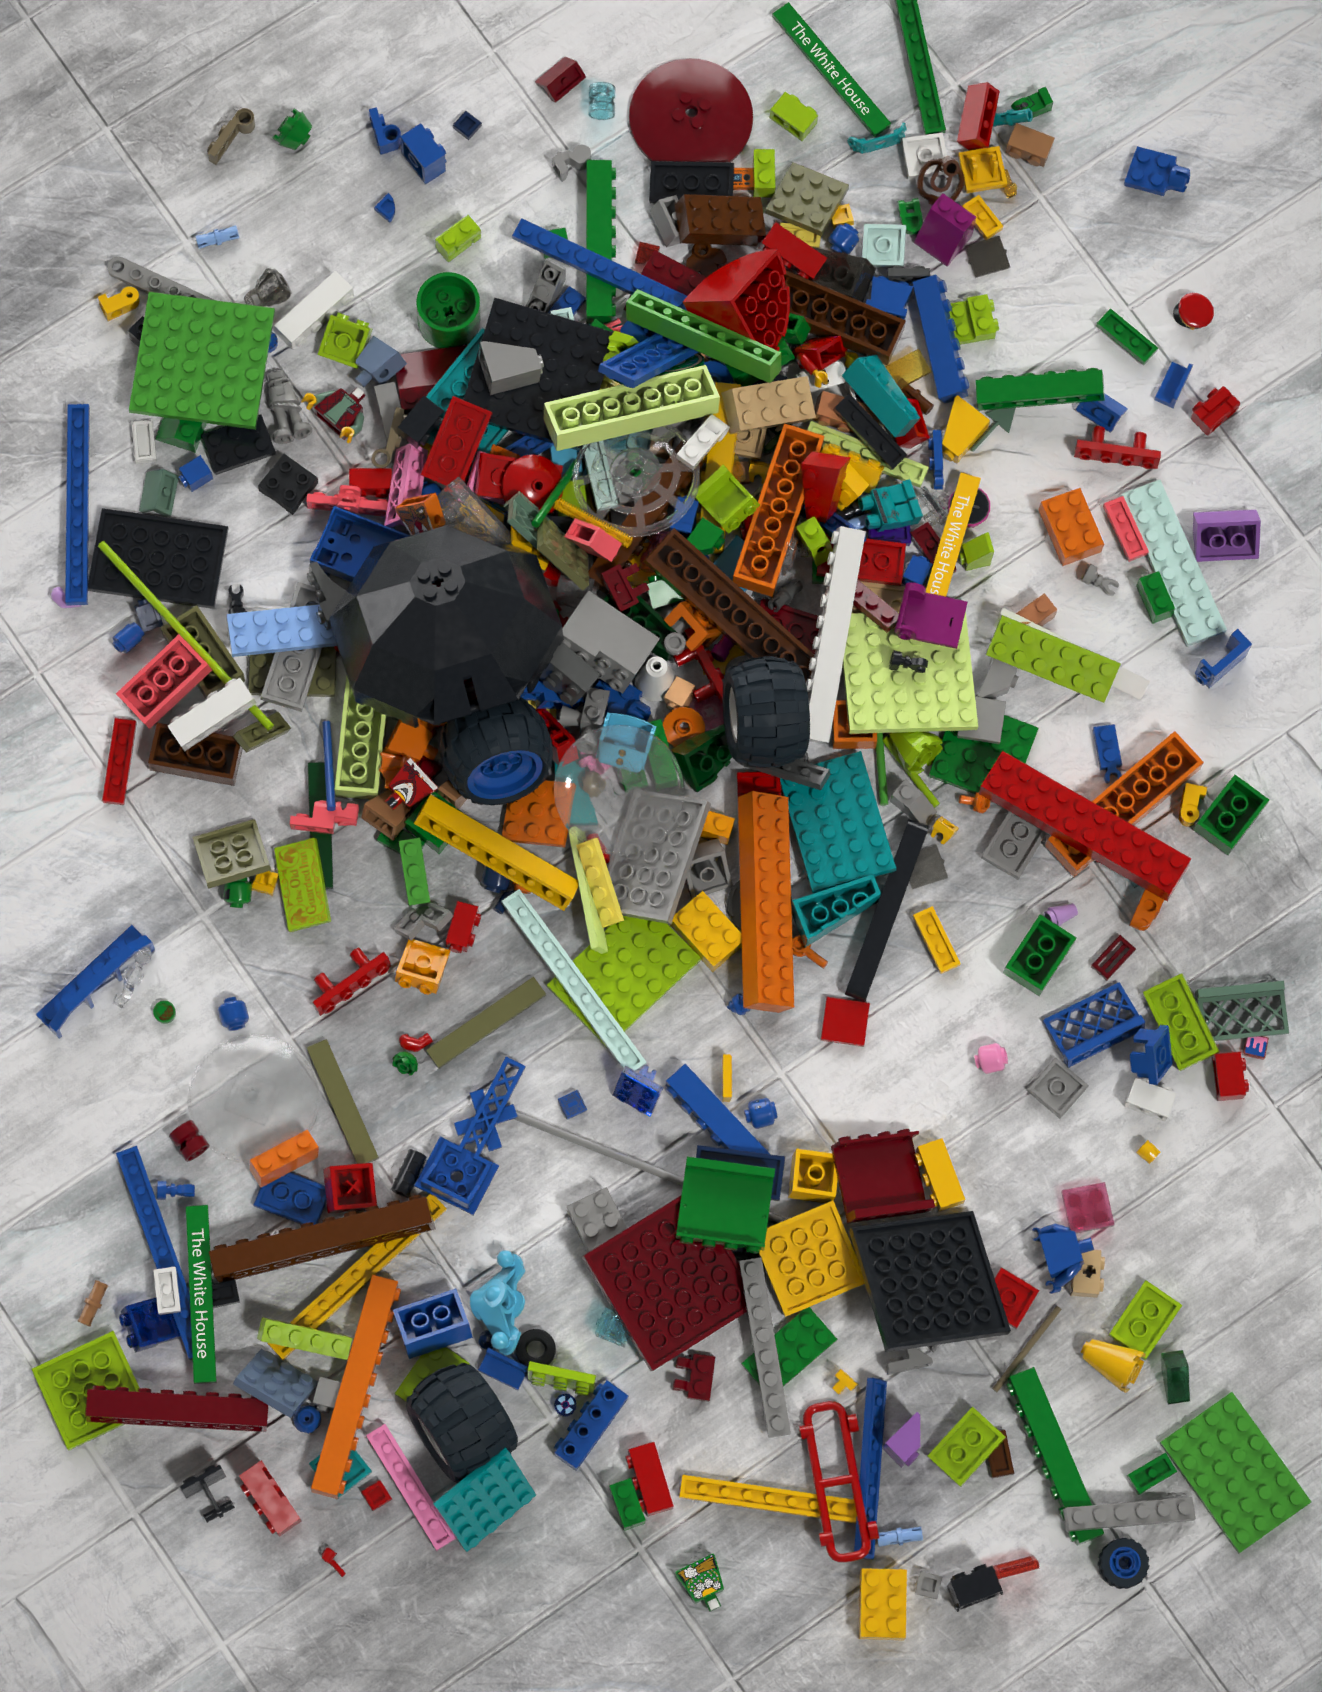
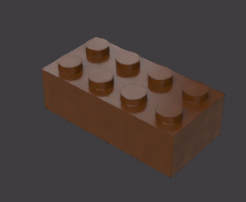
M684 194L675 204L680 243L757 246L766 237L761 197Z
M157 723L148 766L150 771L235 786L243 748L233 736L212 733L184 751L168 728V724Z

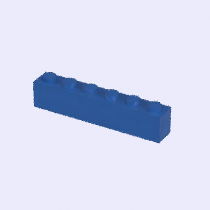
M937 275L914 281L913 287L938 398L946 404L954 401L957 395L961 398L968 397L967 389H969V382L963 374L965 369L962 357H959L958 350L961 347L959 340L954 335L956 325L949 313L952 311L950 301L946 299V283Z
M686 1064L666 1080L665 1086L667 1088L665 1090L673 1099L677 1097L682 1103L680 1105L681 1108L688 1115L690 1113L694 1115L697 1119L695 1121L696 1124L703 1131L705 1129L708 1130L712 1135L710 1136L711 1140L718 1147L722 1145L724 1149L770 1154Z

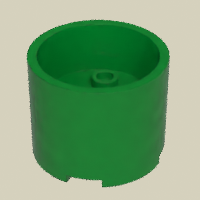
M453 272L436 274L422 284L417 294L416 305L418 326L423 338L429 344L439 349L469 344L477 335L481 321L480 297L475 285L465 276Z

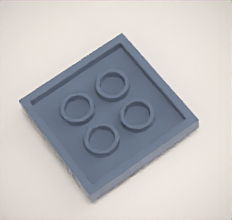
M261 1348L235 1378L233 1385L291 1418L316 1389L318 1381L310 1375L297 1370L290 1363L280 1360L271 1352Z

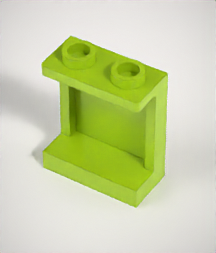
M724 465L692 492L693 496L728 534L732 530L737 529L741 522L752 515L760 506L757 500Z

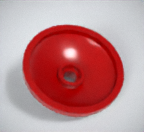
M525 455L517 458L507 467L502 478V494L505 502L520 491L540 510L562 478L560 471L552 461L540 455ZM536 482L540 484L539 490L535 488ZM552 507L547 515L552 513L555 509Z

